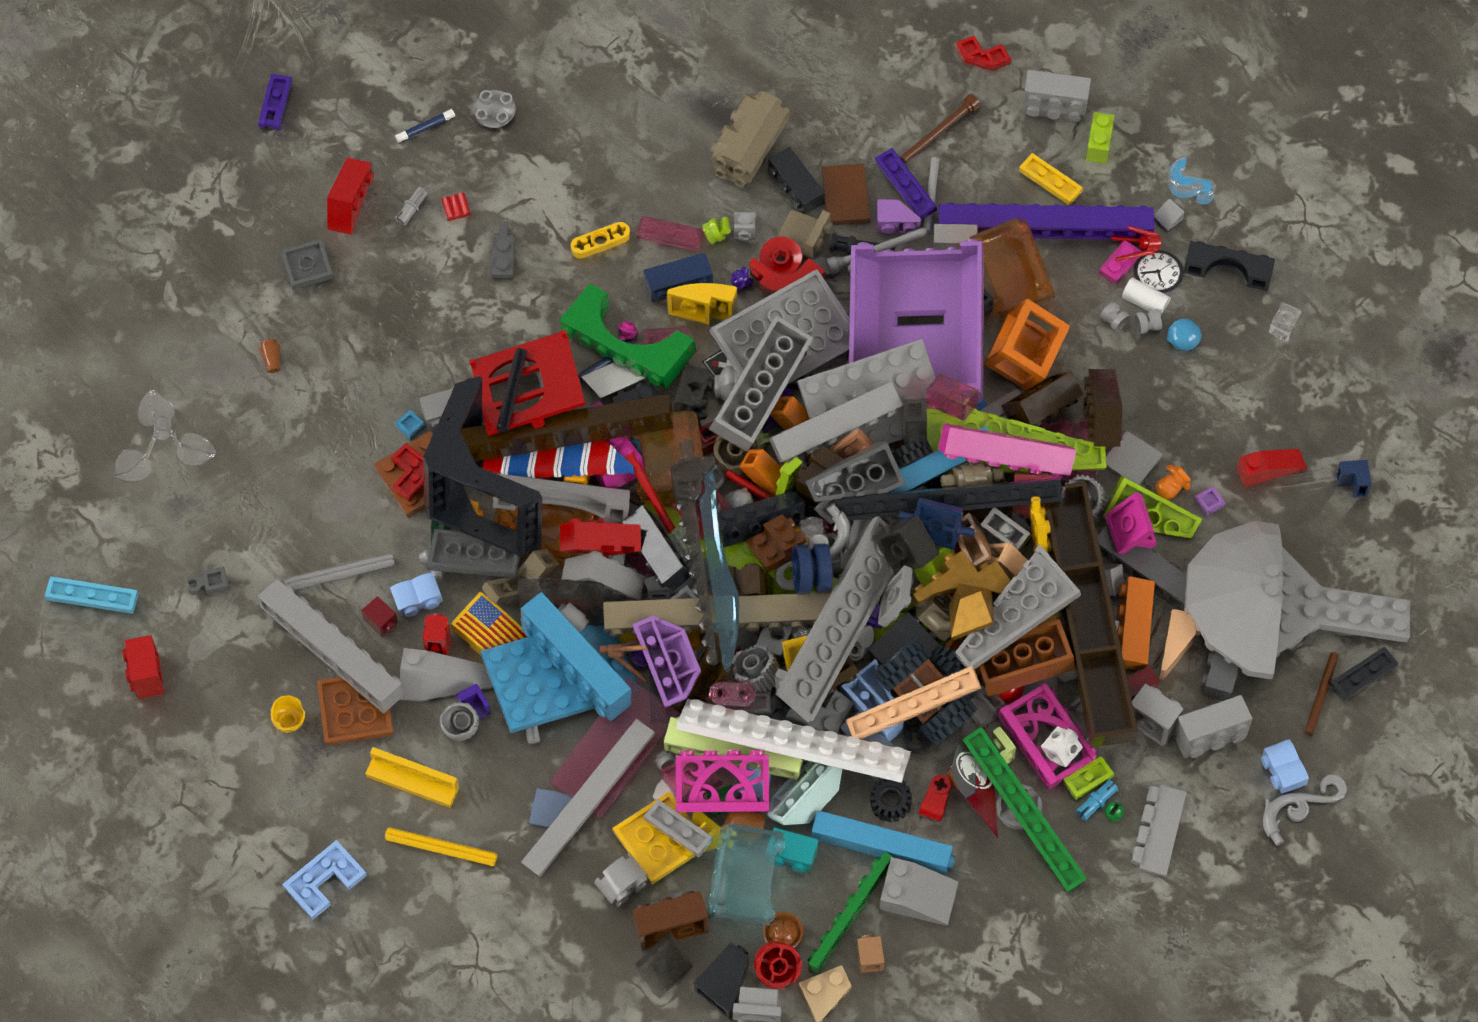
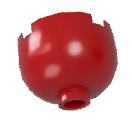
M773 940L765 943L758 949L754 957V968L757 977L765 986L772 989L786 988V985H789L791 982L794 983L798 979L802 970V961L799 953L791 944L782 940Z

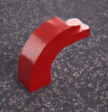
M755 258L748 263L750 275L755 280L760 281V290L767 295L777 292L818 269L824 280L827 279L825 270L810 258L797 271L786 275L772 272Z

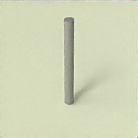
M937 157L931 158L927 194L934 203L940 160ZM933 213L924 218L923 228L926 229V234H931Z

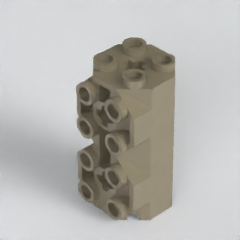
M764 91L759 92L758 95H756V92L743 94L740 101L741 105L732 112L730 120L733 121V124L731 126L724 125L720 139L715 141L711 148V153H714L711 164L716 169L714 173L719 178L728 179L739 187H744L747 183H751L789 120V109L786 106L784 109L781 107L782 101L778 97Z

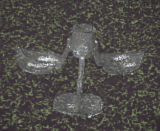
M152 388L141 400L137 413L138 420L143 426H154V434H152L148 449L144 456L136 449H127L121 452L115 461L114 476L121 481L130 483L146 479L153 469L152 463L146 459L149 457L156 439L165 440L171 436L175 444L179 446L177 458L182 464L190 467L200 466L215 458L216 450L206 438L196 433L185 434L181 442H179L175 431L171 430V421L175 413L174 407L171 402Z

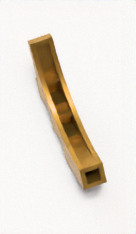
M963 550L957 554L953 551L943 558L945 562L940 566L942 571L930 578L931 583L927 586L922 583L912 590L914 594L912 595L911 603L913 606H916L929 598L946 593H955L959 583L990 589L992 597L997 599L1013 577L1009 579L997 561H994L992 564H989L987 561L976 570ZM1059 611L1041 624L1058 619L1061 613Z

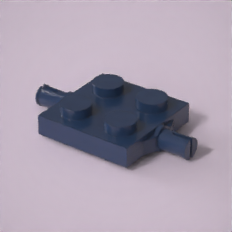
M919 498L914 514L901 510L898 520L911 522V539L955 550L960 535L973 538L975 534V529L962 526L963 508L924 498Z

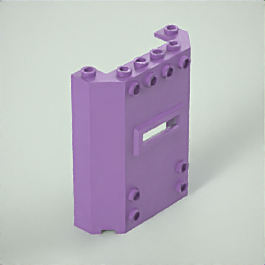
M968 239L966 242H960V250L956 247H949L946 250L927 248L925 251L904 249L899 252H894V250L890 249L875 252L874 246L865 242L851 245L849 363L923 339L944 405L964 406L969 404V399L974 398V400L983 399L984 247L982 241ZM944 315V324L898 325V317Z

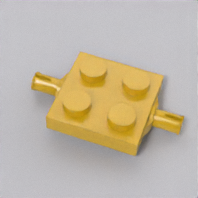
M1033 497L1031 498V504H1029L1031 536L1034 543L1033 551L1035 552V549L1040 544L1048 553L1052 551L1050 538H1047V534L1050 533L1049 520H1046L1045 507H1041V499Z

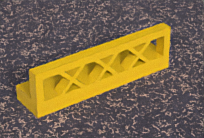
M372 747L370 752L372 760L365 773L367 778L451 808L459 790L456 777Z

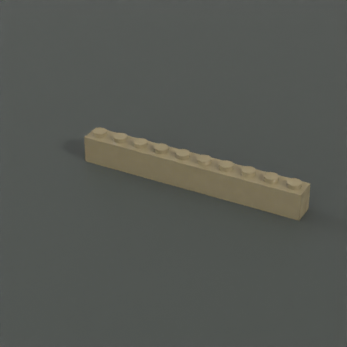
M831 592L805 595L781 594L603 602L605 634H609L611 637L623 636V633H632V635L637 636L633 624L653 615L685 629L686 634L691 633V630L711 633L714 632V629L734 632L737 628L757 631L759 627H768L769 630H780L782 626L802 629L805 628V625L815 624Z

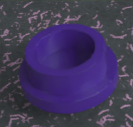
M643 650L631 652V662L634 666L638 668L649 666Z

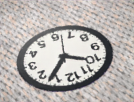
M1159 250L1155 252V255L1139 257L1134 266V275L1136 280L1165 293L1175 289L1180 284L1183 278V267L1176 256L1167 251Z

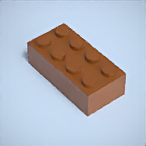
M1060 619L1036 626L978 666L977 669L987 697L1073 671L1075 670V665Z

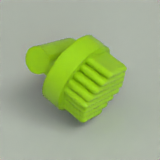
M715 217L702 225L703 232L711 244L725 240V234L731 232L728 217L721 218V221H718Z

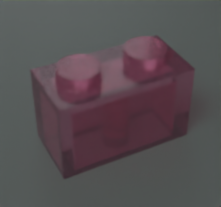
M939 373L926 389V405L965 421L978 405L979 390Z

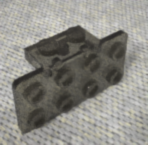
M521 577L518 580L519 609L542 592L557 609L563 603L567 605L570 602L586 615V619L589 620L587 625L604 626L603 602H605V586L603 583Z

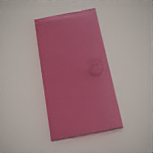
M627 678L625 683L631 688V706L611 722L606 717L602 718L599 715L550 781V784L573 798L636 719L653 730L655 735L592 812L600 819L604 817L665 735L670 717L677 718L679 716V713L674 711L671 706L665 708L662 700L630 678Z

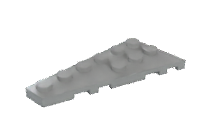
M1039 544L1035 549L1034 555L1024 563L1023 569L1016 577H1013L993 603L994 625L969 634L955 652L956 657L966 668L970 666L974 667V669L1080 597V590Z

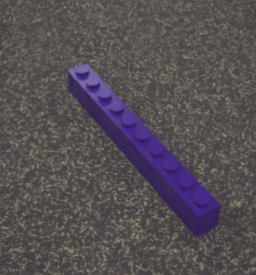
M945 203L939 204L938 224L977 225V233H981V238L1111 240L1112 236L1140 238L1144 235L1128 230L1127 227L1133 226L1154 232V207Z

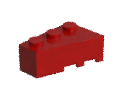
M569 519V523L560 524V551L581 554L597 551L602 553L603 556H617L640 552L641 525L617 524L615 522L600 523V521L596 520L582 522V519Z

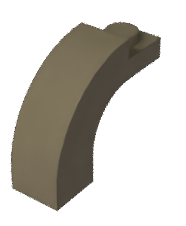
M548 549L533 551L525 563L517 570L516 578L505 577L487 581L482 586V589L494 604L501 603L504 607H508L522 601L538 590L554 574L560 564Z

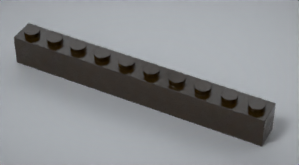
M667 394L565 411L543 418L545 424L540 428H533L531 423L509 429L506 433L500 432L488 436L486 426L481 425L463 428L460 433L474 461H481L673 429V410L669 395Z

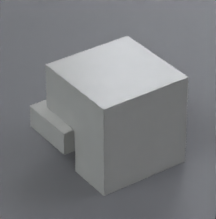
M740 987L739 1003H734L733 1020H738V1022H781V1007H778V990Z

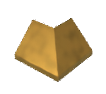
M958 584L949 604L952 640L994 625L993 601L990 589Z

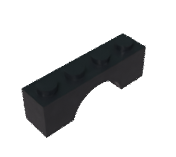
M1190 241L1183 273L1204 278L1213 269L1220 267L1232 268L1243 276L1247 287L1268 291L1275 259L1267 255L1251 254L1244 250L1237 251L1227 249L1224 246L1208 245L1201 241Z

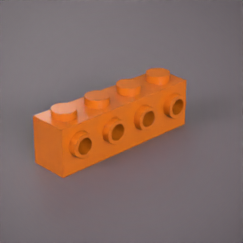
M1130 576L1119 587L1118 595L1121 597V604L1117 608V617L1120 618L1117 633L1125 669L1138 671L1140 669L1144 670L1148 664L1155 581Z

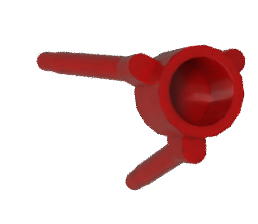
M1128 226L1127 229L1144 236L1140 238L1111 237V240L1123 242L1126 240L1127 242L1139 243L1140 248L1145 250L1116 257L1115 261L1155 255V252H1158L1161 247V237L1157 232Z

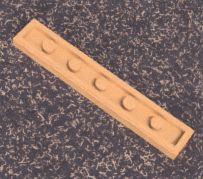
M970 666L848 718L846 722L851 735L861 740L981 689V685L974 667Z

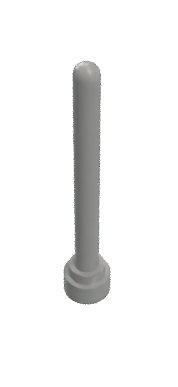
M920 228L874 246L875 252L891 249L926 235L927 231L925 228ZM851 255L843 258H835L833 256L827 259L832 275L840 273V270L844 269L843 266L851 264Z

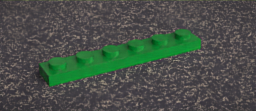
M884 852L881 858L878 856L875 858L871 865L872 871L868 876L864 875L858 884L860 889L856 894L852 893L845 904L847 906L845 911L837 914L833 921L834 927L830 932L827 930L820 940L822 944L819 949H814L807 959L809 962V972L814 975L819 973L888 871L890 860L893 856Z

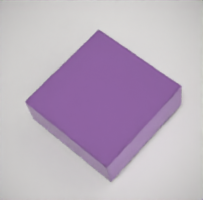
M1214 486L1194 497V500L1206 516L1223 508L1226 504Z

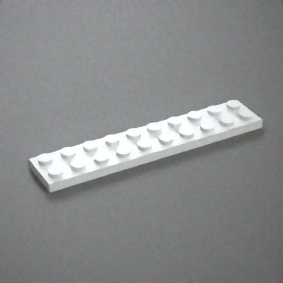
M687 699L677 721L676 728L685 732L901 783L911 751L904 750L901 747H890L879 742L864 741L854 736L839 735L833 731H818L811 726L796 725L785 720L771 719L765 715L758 716L743 710L725 708L722 705L703 703L700 700Z

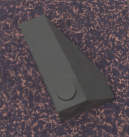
M884 440L857 452L805 481L815 502L869 494H883L906 484L892 452Z

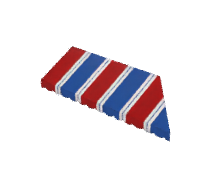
M606 440L484 460L482 467L496 474L528 478L561 477L563 475L571 477L573 475L583 476L584 474L592 476L595 474L605 475L606 473L614 475L616 473L626 474L628 472L634 474L633 465Z

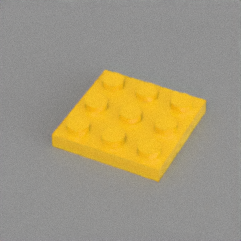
M670 791L658 798L676 811V799ZM658 799L612 828L627 852L634 857L648 874L647 879L651 885L695 857V855L687 857L684 847L645 821L644 815ZM677 812L690 822L692 821L686 812Z

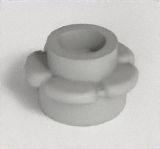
M661 751L656 755L654 765L662 772L672 769L676 764L675 754L673 752Z

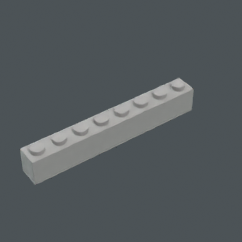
M277 579L258 595L261 609L383 714L403 697L402 683L396 676H390L385 667L379 662L375 663L366 650H360L356 647L355 642L349 636L345 637L342 635L334 623H328L319 610L316 609L314 611L304 597H298L294 594L293 589L287 583L283 584Z

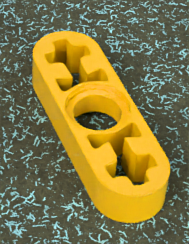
M617 222L576 237L571 242V252L574 257L582 259L624 244L630 238V228L624 222ZM620 230L624 235L620 236L617 231ZM599 236L606 238V242L603 244H597L594 240ZM581 245L584 247V250H580L577 246Z

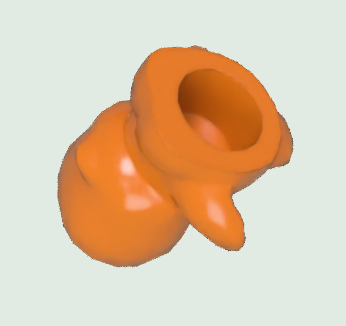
M1167 465L1166 469L1170 471V474L1161 478L1156 483L1155 489L1157 494L1167 500L1174 498L1182 487L1184 491L1190 489L1191 479L1179 465Z

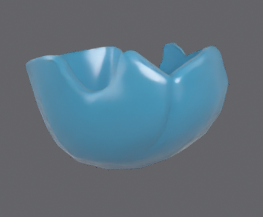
M1182 318L1172 323L1167 330L1166 339L1168 342H1171L1176 350L1189 351L1195 349L1200 343L1202 335L1199 326L1194 321Z

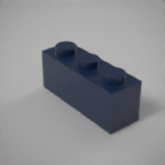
M705 253L643 270L644 282L651 302L666 300L668 289L688 284L713 283V273Z

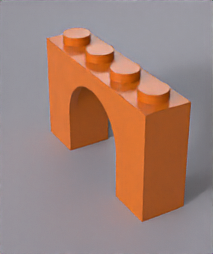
M794 396L779 397L770 413V416L784 430L809 420L806 408ZM764 449L748 450L739 468L760 489L771 496H776L778 487L776 482L781 476L780 469L786 461L779 465Z

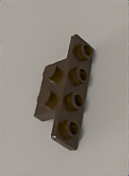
M715 631L698 660L701 673L687 699L713 704L724 684L731 676L735 665L725 660L724 657L733 642L720 631ZM687 699L673 704L671 708L681 715Z

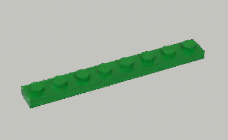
M978 728L962 739L1067 892L1069 893L1085 882L1087 878L983 728Z

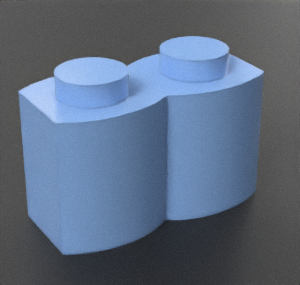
M433 572L390 587L400 617L415 616L421 609L427 608L431 610L443 602Z
M1290 739L1264 748L1263 756L1261 757L1262 764L1266 770L1269 769L1272 773L1271 782L1275 789H1279L1281 794L1308 784L1309 777Z

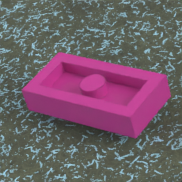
M1124 240L1099 269V274L1117 285L1139 257L1122 261H1115V258L1141 252V250Z

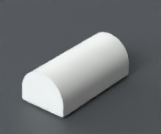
M1133 277L1127 283L1122 294L1123 299L1148 312L1158 309L1160 316L1171 297Z

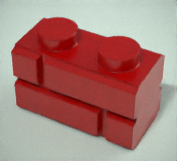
M442 614L425 616V629L423 630L422 638L425 650L449 656L451 632L448 618Z

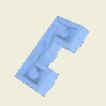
M336 840L282 885L309 917L314 920L331 906L328 899L319 891L318 887L335 875L350 890L364 879L367 874Z

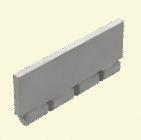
M1161 784L1159 787H1149L1146 799L1148 804L1144 807L1141 823L1144 825L1140 826L1136 844L1139 846L1134 848L1131 860L1132 864L1139 866V870L1166 877L1187 792Z

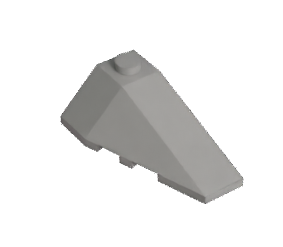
M404 648L400 667L403 697L400 701L423 703L440 697L443 699L450 698L451 695H456L476 683L481 691L492 690L493 688L484 664L426 650Z

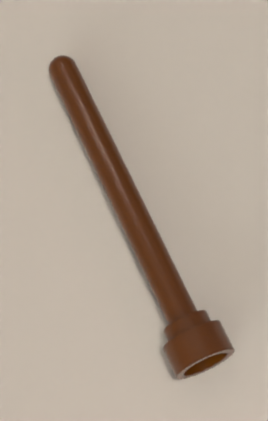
M973 94L965 97L959 109L900 157L904 163L908 162L963 115L981 107L979 100Z

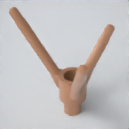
M638 638L625 643L600 646V654L614 658L615 661L622 664L644 683L647 682V679L623 659L624 652L646 649V645L632 646L640 643Z

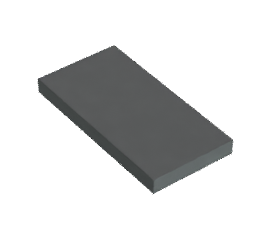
M434 529L427 570L516 578L520 556L460 531Z

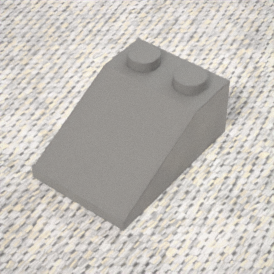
M891 857L879 910L948 926L958 881L914 862Z

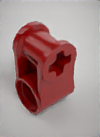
M939 774L932 778L918 815L941 822L951 788V782L947 776ZM939 785L943 786L941 791L937 790Z

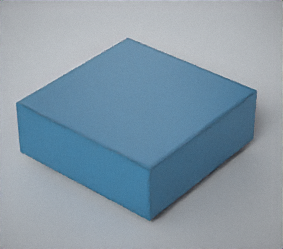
M410 409L395 422V427L411 440L426 427V423Z

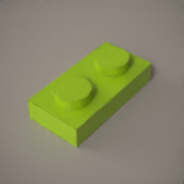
M797 457L790 463L786 462L781 467V476L776 482L778 487L775 495L790 492L796 486L794 484L797 479L796 476L802 466V461Z
M1102 756L1064 778L1063 784L1074 799L1078 800L1105 783L1108 779H1112L1114 773Z

